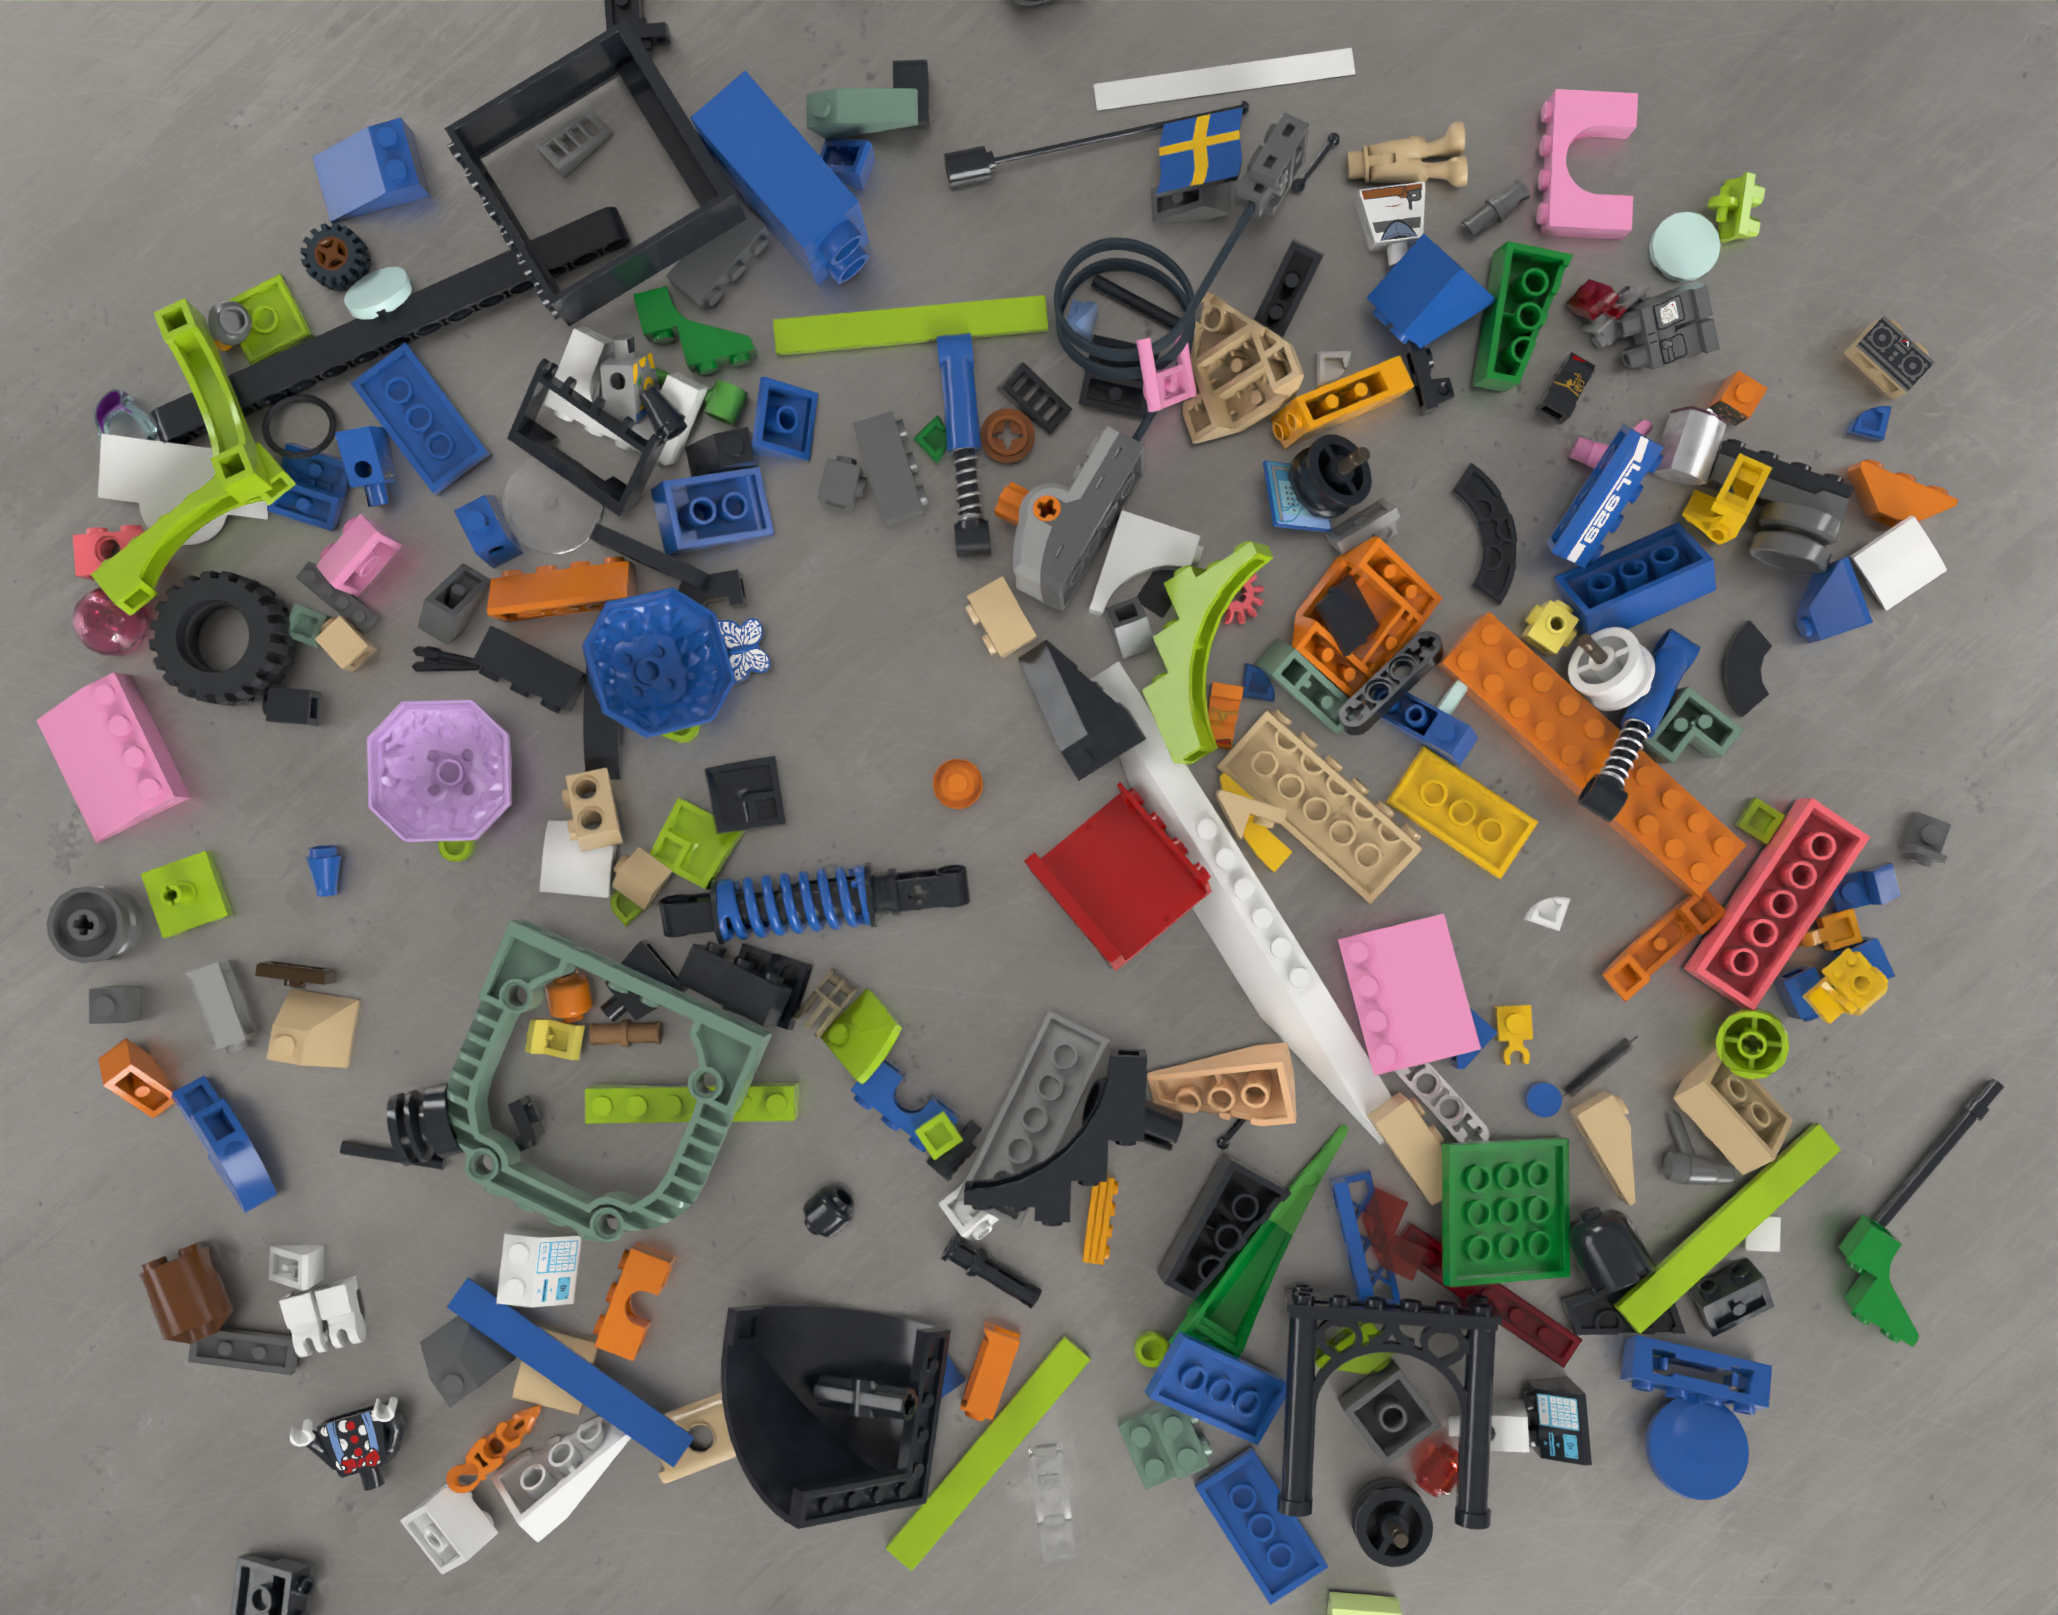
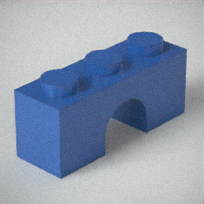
M1862 937L1863 942L1834 950L1836 958L1847 948L1853 952H1861L1867 961L1879 969L1887 979L1895 976L1878 938ZM1802 965L1776 977L1773 984L1789 1017L1803 1019L1804 1022L1819 1017L1802 997L1821 980L1815 967Z
M884 1059L863 1085L858 1081L851 1089L856 1094L853 1099L869 1111L872 1107L883 1115L881 1118L883 1123L896 1132L901 1128L911 1136L908 1141L920 1151L925 1152L927 1149L915 1133V1129L943 1110L954 1125L958 1122L960 1115L933 1095L920 1109L909 1110L902 1107L896 1098V1088L905 1074Z

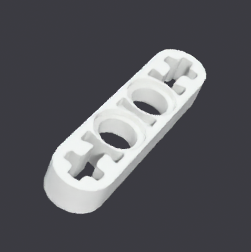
M1425 1063L1422 1067L1414 1070L1409 1079L1405 1076L1411 1073L1408 1068L1394 1071L1458 1143L1474 1142L1471 1139L1465 1141L1468 1134L1460 1125H1457L1455 1130L1452 1128L1453 1125L1462 1121L1466 1113H1468L1469 1117L1463 1120L1473 1129L1480 1128L1477 1131L1479 1139L1476 1142L1489 1140L1490 1135L1487 1126L1430 1063ZM1422 1074H1431L1435 1079L1434 1088L1430 1092L1423 1093L1417 1088V1079ZM1447 1099H1453L1458 1104V1112L1452 1118H1444L1440 1113V1106Z

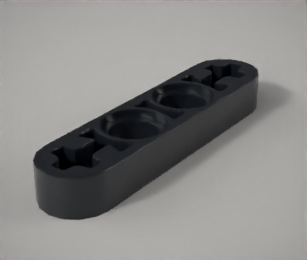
M598 523L595 524L589 537L590 540L697 589H701L707 576L706 572Z
M1424 631L1414 636L1341 707L1339 718L1342 729L1350 735H1361L1367 732L1440 662L1444 654L1441 637L1432 631ZM1433 645L1434 650L1426 649L1422 652L1421 647L1429 648ZM1401 666H1409L1413 669L1412 673L1404 678L1397 677L1394 674L1396 669ZM1376 689H1385L1389 692L1388 696L1380 701L1370 698V695ZM1361 714V720L1353 719L1350 721L1349 717L1351 715L1358 717Z

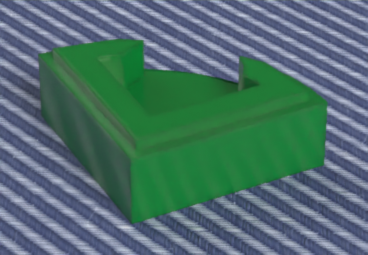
M938 415L913 438V441L936 464L942 460L947 448L945 425Z

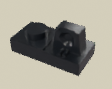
M1413 342L1409 343L1403 352L1409 375L1414 385L1413 390L1420 416L1432 414L1439 407L1438 405L1452 400L1455 397L1449 377L1431 379L1430 374L1431 369L1434 367V362L1430 349H1425V347L1419 348Z

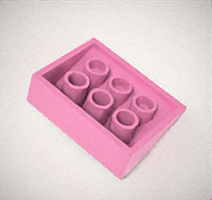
M113 672L81 688L36 720L96 843H100L191 798L132 675Z
M1445 914L1338 939L1374 1076L1481 1049Z

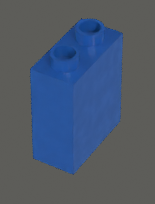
M743 71L690 117L696 132L729 185L761 222L766 225L768 230L817 286L821 285L830 276L838 284L844 283L866 264L869 255L863 247L869 243V238L859 201L746 71Z

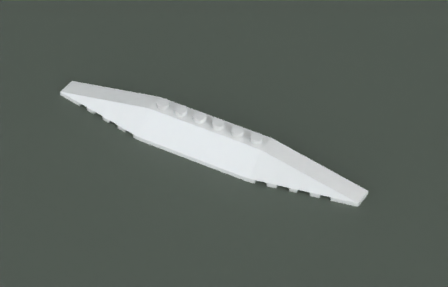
M1116 662L1090 680L1092 682L1096 681L1104 688L1103 691L1115 702L1123 704L1130 711L1147 738L1119 756L1130 787H1133L1145 801L1142 807L1149 815L1155 812L1167 826L1163 831L1172 840L1177 837L1188 849L1189 853L1186 857L1191 863L1195 865L1199 862L1211 876L1208 882L1212 892L1192 908L1261 1019L1283 1042L1288 1043V1047L1380 1145L1383 1144L1384 1140L1367 1118V1115L1392 1096L1380 1076H1374L1368 1056L1186 764L1173 763L1151 710L1120 662Z

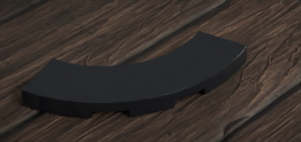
M1470 463L1450 493L1464 504L1470 512L1480 536V563L1470 588L1499 606L1508 593L1516 569V527L1500 490L1481 469Z

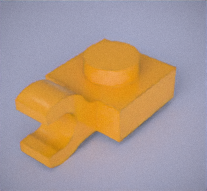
M1850 908L1816 917L1818 928L1809 929L1797 947L1804 946L1806 948L1823 943L1825 951H1832L1863 942L1854 909Z

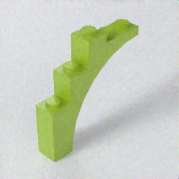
M1253 541L1243 542L1234 548L1233 554L1225 559L1210 563L1206 569L1187 565L1176 570L1173 574L1174 577L1163 583L1179 619L1167 622L1163 626V630L1153 636L1168 672L1155 676L1152 679V684L1144 688L1142 692L1173 763L1192 765L1218 749L1210 726L1206 702V670L1211 645L1221 618L1235 594L1255 572L1274 558L1267 545Z

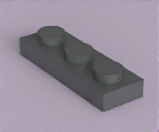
M221 1327L217 1333L190 1344L188 1362L292 1375L296 1372L298 1355L293 1347L292 1336Z

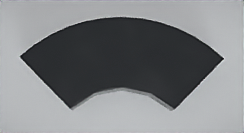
M1750 620L1746 621L1737 630L1725 653L1724 688L1732 708L1739 717H1744L1769 695L1762 682L1761 667L1764 656L1771 649L1772 645Z

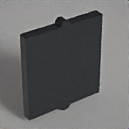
M1351 575L1346 576L1336 586L1330 587L1328 589L1329 593L1315 605L1344 657L1349 656L1359 645L1365 644L1367 642L1366 638L1379 626Z

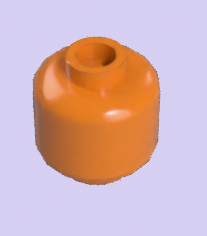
M576 969L574 973L555 979L544 987L550 1015L555 1018H563L565 1023L582 1020L584 1018L583 1014L588 1012L593 1006L589 979L587 976L579 974Z

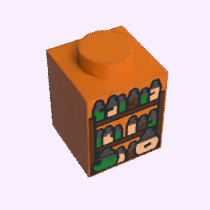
M1738 370L1723 381L1707 408L1737 426L1751 417L1768 388Z

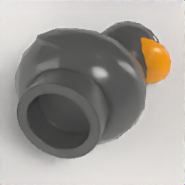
M226 300L219 302L210 309L208 325L216 347L221 351H227L232 345L243 342L250 334L252 318L246 308L240 303Z

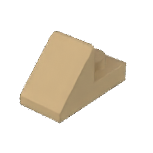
M1221 789L1217 790L1215 797L1238 840H1241L1249 815L1254 816L1253 823L1273 829L1274 823L1284 824L1287 810Z

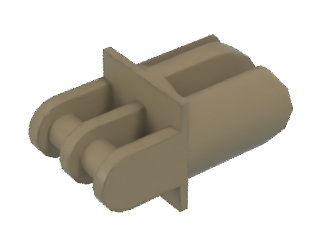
M834 968L826 974L792 1017L798 1022L818 997L822 999L821 1004L803 1025L809 1030L828 1006L832 1007L834 1010L814 1033L818 1040L859 990L857 987L853 989L846 983L848 979L845 977L843 979L838 977L834 973L836 971ZM827 981L835 987L830 995L821 989ZM838 991L847 996L842 1004L833 998Z

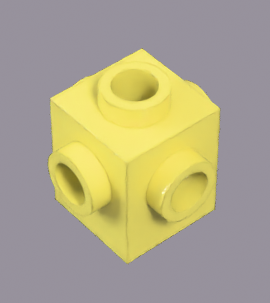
M1549 600L1541 606L1536 604L1525 619V622L1529 625L1520 639L1547 657L1557 654L1562 646L1566 648L1572 642L1578 632L1574 627L1579 619L1572 615L1573 609L1559 600H1555V602Z

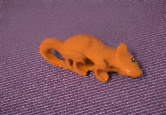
M541 1405L512 1413L511 1419L499 1423L495 1431L490 1435L481 1437L468 1451L465 1457L466 1462L455 1465L447 1472L446 1482L448 1487L457 1493H467L474 1490L481 1480H485L489 1473L505 1462L507 1454L521 1444L525 1434H531L537 1417L540 1414ZM461 1475H478V1479L469 1485L459 1482Z

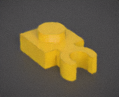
M1531 1005L1494 1006L1495 1030L1497 1031L1496 1040L1506 1041V1046L1501 1052L1503 1064L1511 1065L1510 1055L1514 1051L1520 1052L1521 1063L1529 1064L1530 1054L1528 1049L1524 1047L1523 1040H1533Z

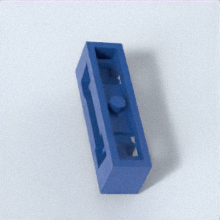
M1640 1335L1624 1339L1620 1380L1632 1383V1389L1645 1392H1653V1388L1666 1391L1665 1396L1686 1400L1687 1396L1700 1398V1404L1710 1407H1721V1403L1734 1406V1412L1745 1415H1755V1411L1769 1408L1771 1365ZM1668 1363L1715 1374L1726 1371L1733 1374L1724 1375L1723 1384L1675 1373L1666 1376L1656 1373L1668 1371Z

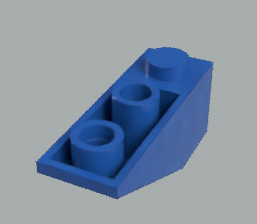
M1377 689L1371 699L1375 701L1383 700L1388 696L1389 692L1385 689ZM1408 692L1380 718L1422 746L1427 747L1459 767L1478 739L1470 725Z

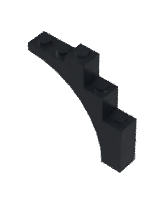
M1110 1048L1107 1076L1098 1102L1085 1124L1069 1142L1046 1160L1019 1173L996 1179L966 1181L964 1205H971L975 1210H990L993 1206H1007L1008 1210L1015 1212L1026 1211L1028 1207H1035L1034 1221H1042V1224L1045 1226L1055 1227L1061 1226L1063 1222H1070L1071 1181H1078V1184L1082 1186H1097L1099 1182H1107L1108 1140L1115 1141V1144L1121 1146L1136 1145V1141L1144 1142L1147 1076L1146 1049Z

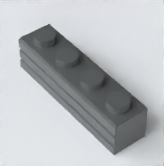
M308 561L296 576V579L345 617L361 632L369 634L382 617L354 595L333 587L318 570L317 564Z

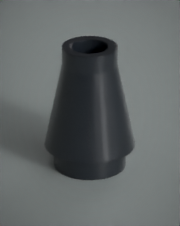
M656 386L649 388L641 394L639 398L646 409L657 436H661L664 441H669L685 431L687 428V424L684 421L686 416Z

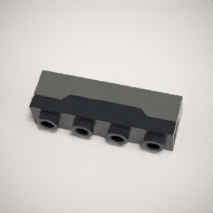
M1727 439L1720 442L1707 483L1701 486L1720 492L1740 453L1772 467L1754 505L1764 507L1767 503L1772 502L1802 505L1832 515L1842 523L1850 501L1849 498L1854 489V486L1843 483L1844 478L1835 474L1825 473L1821 475L1812 472V467L1804 463L1791 462L1790 464L1779 460V455L1770 451L1760 450L1756 452L1747 449L1746 443L1736 439ZM1731 485L1728 492L1734 494V489Z

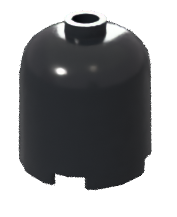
M1599 1206L1589 1208L1580 1213L1582 1220L1572 1227L1569 1232L1568 1241L1590 1295L1596 1296L1599 1294L1598 1290L1601 1287H1605L1607 1293H1611L1640 1281L1637 1273L1644 1269L1647 1274L1655 1271L1656 1267L1632 1221L1626 1214L1613 1209L1601 1211Z

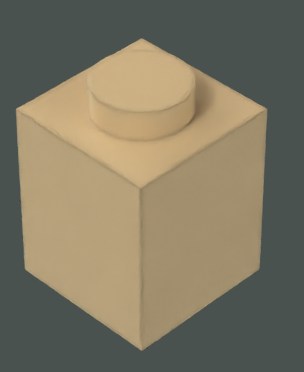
M343 616L332 617L320 627L321 633L315 638V641L342 670L354 672L378 650L363 632Z
M638 847L630 857L624 854L613 869L617 874L611 886L645 910L665 888L672 870Z

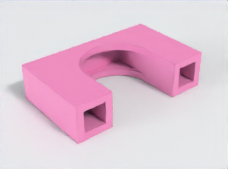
M1555 89L1550 98L1544 101L1541 121L1546 123V135L1542 136L1540 142V156L1544 157V169L1540 170L1538 178V189L1543 191V201L1538 205L1536 217L1537 224H1541V236L1623 240L1632 231L1633 196L1594 194L1583 190L1569 175L1566 155L1569 145L1582 138L1627 139L1637 127L1638 93Z

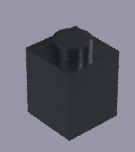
M268 687V694L264 696L262 703L263 713L266 715L265 721L319 726L321 692L307 689Z

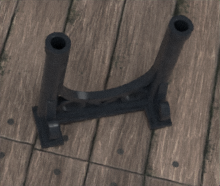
M1298 1283L1293 1284L1292 1288H1284L1286 1310L1289 1312L1282 1487L1281 1493L1278 1494L1277 1511L1292 1517H1305L1312 1514L1316 1404L1325 1381L1336 1369L1354 1358L1372 1353L1389 1352L1409 1355L1430 1364L1442 1373L1453 1386L1460 1406L1454 1522L1458 1526L1467 1529L1481 1530L1489 1528L1491 1510L1488 1508L1495 1336L1496 1331H1498V1325H1502V1316L1494 1302L1488 1300L1487 1296L1479 1294L1467 1295V1299L1458 1298V1307L1456 1302L1445 1300L1436 1301V1305H1424L1422 1301L1412 1298L1400 1299V1303L1386 1302L1385 1298L1378 1296H1367L1364 1301L1350 1300L1348 1295L1331 1294L1329 1299L1321 1298L1319 1290H1314L1313 1286L1309 1284ZM1317 1320H1322L1319 1326H1317ZM1357 1322L1384 1325L1377 1333L1368 1335L1369 1341L1363 1342L1362 1330ZM1399 1325L1426 1326L1419 1338L1421 1347L1414 1345V1338L1406 1336L1401 1331ZM1335 1326L1350 1328L1355 1333L1353 1343L1342 1351L1330 1346L1324 1339L1325 1333L1329 1328ZM1460 1329H1467V1335L1464 1336ZM1436 1333H1449L1457 1337L1458 1345L1452 1353L1439 1358L1429 1350L1428 1341ZM1393 1334L1396 1341L1388 1339ZM1316 1345H1319L1320 1349L1331 1358L1315 1375ZM1466 1354L1463 1387L1461 1381L1449 1366L1460 1361Z

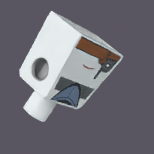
M1425 182L1359 190L1354 200L1369 251H1387L1389 268H1393L1407 253V248H1411L1424 233Z

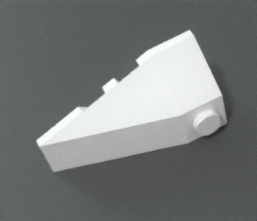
M598 1416L581 1424L576 1432L564 1438L558 1435L548 1440L549 1445L532 1452L529 1449L518 1454L490 1478L518 1525L535 1541L539 1542L570 1515L631 1437L601 1416Z

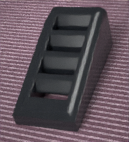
M1024 362L1018 363L996 388L1007 400L1048 435L1055 430L1072 410ZM1023 377L1026 381L1016 392L1012 387ZM1032 386L1035 387L1037 390L1025 401L1022 397ZM1044 395L1047 400L1035 411L1032 407ZM1054 404L1058 409L1046 421L1042 416Z

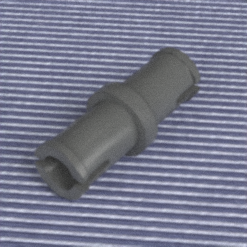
M1516 180L1513 185L1497 197L1491 196L1485 201V206L1467 219H1464L1461 223L1467 235L1474 240L1494 223H1501L1507 219L1506 214L1530 198V192L1525 184L1520 180Z

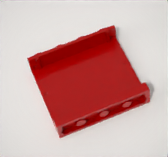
M1121 782L1116 785L1120 794L1041 859L1034 852L1024 860L1033 875L1115 972L1212 892L1208 882L1211 876L1199 862L1195 865L1191 863L1186 857L1189 851L1177 837L1171 840L1163 831L1167 826L1155 812L1149 815L1142 807L1145 801L1133 787L1127 790Z

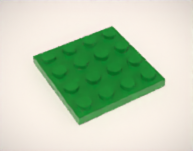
M1549 1137L1442 1144L1443 1285L1461 1287L1570 1277V1245L1568 1241L1570 1232L1569 1138Z

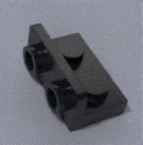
M1744 1258L1698 1281L1688 1290L1689 1295L1697 1303L1706 1329L1712 1337L1775 1307L1765 1277L1748 1258Z

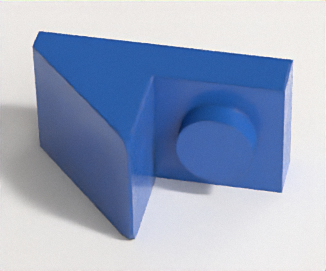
M1893 863L1846 873L1829 898L1832 912H1839L1850 908L1854 909L1870 904L1883 905L1900 897L1901 894Z

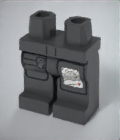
M1695 282L1682 285L1646 299L1641 303L1632 304L1628 308L1627 313L1614 320L1619 337L1625 338L1634 335L1635 346L1623 349L1621 353L1624 366L1630 369L1641 367L1657 369L1702 352L1710 353L1719 350L1714 319L1706 318L1713 315L1707 285Z

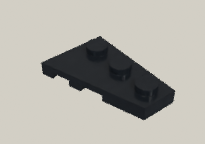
M1646 1270L1637 1273L1640 1281L1647 1275ZM1640 1281L1611 1293H1607L1605 1287H1601L1598 1290L1599 1294L1596 1296L1590 1295L1589 1290L1562 1299L1573 1333L1576 1335L1637 1333L1616 1309L1614 1304ZM1674 1303L1641 1334H1655V1332L1686 1334L1676 1304Z

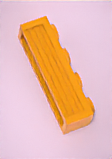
M1107 1175V1182H1099V1185L1091 1186L1082 1262L1104 1265V1260L1109 1259L1110 1246L1106 1245L1107 1238L1112 1237L1113 1225L1109 1223L1110 1216L1115 1215L1116 1203H1112L1113 1195L1118 1193L1119 1182H1115V1176Z

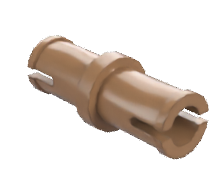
M630 1019L622 1020L621 1023H592L589 1032L590 1043L592 1046L598 1044H621L622 1047H631L632 1044L636 1043L661 1044L663 1027L660 1021L632 1023Z

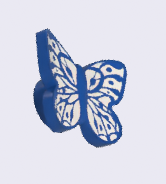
M749 618L739 626L737 622L732 620H717L736 678L733 685L746 680L750 676L751 671L760 674L766 673L771 667V660L769 655L759 648L760 645L758 643L763 637V626L760 621L755 618Z

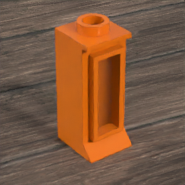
M984 1321L986 1335L983 1336L963 1397L961 1398L960 1409L964 1410V1414L971 1419L984 1421L987 1418L993 1421L1020 1344L1019 1338L1021 1333Z

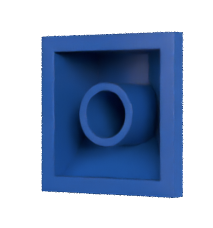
M1849 557L1829 563L1826 572L1823 574H1813L1796 611L1798 631L1803 638H1806L1808 644L1873 623Z

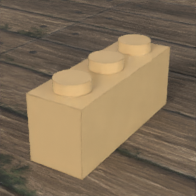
M1398 1092L1369 1113L1367 1118L1423 1197L1434 1206L1442 1200V1146L1440 1144L1445 1140L1433 1124L1429 1127L1425 1124L1421 1117L1426 1113L1414 1097L1407 1099L1401 1092Z

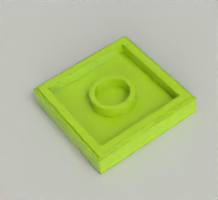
M281 274L229 299L244 306L252 318L250 334L239 344L250 366L315 337L287 281Z

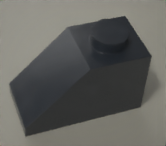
M743 427L714 433L685 447L691 477L759 467L757 453L751 446L753 434L749 428Z

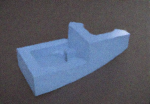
M1072 299L1066 319L1067 323L1076 333L1090 342L1098 316L1097 304L1091 301H1086L1085 303Z

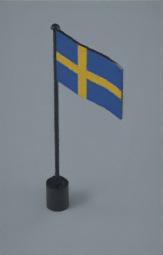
M1241 101V105L994 157L992 151L986 152L984 145L945 153L943 155L947 178L951 189L991 180V173L996 172V164L1163 129L1159 145L1161 177L1159 187L1155 193L1156 198L1237 181L1242 167L1240 128L1243 114L1245 115L1249 112L1250 106L1248 102Z

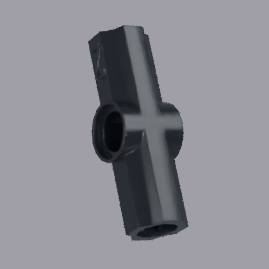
M821 1375L819 1381L814 1386L813 1397L817 1401V1406L849 1411L848 1415L866 1418L881 1416L899 1420H912L913 1414L918 1409V1397L915 1394V1389L883 1384L881 1379L853 1377L850 1379L832 1375Z

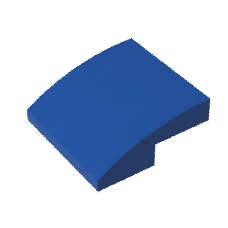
M293 442L285 444V450L292 452H303L312 449ZM324 452L304 459L283 457L281 466L294 480L296 485L271 505H268L267 511L334 531L350 490L342 458Z

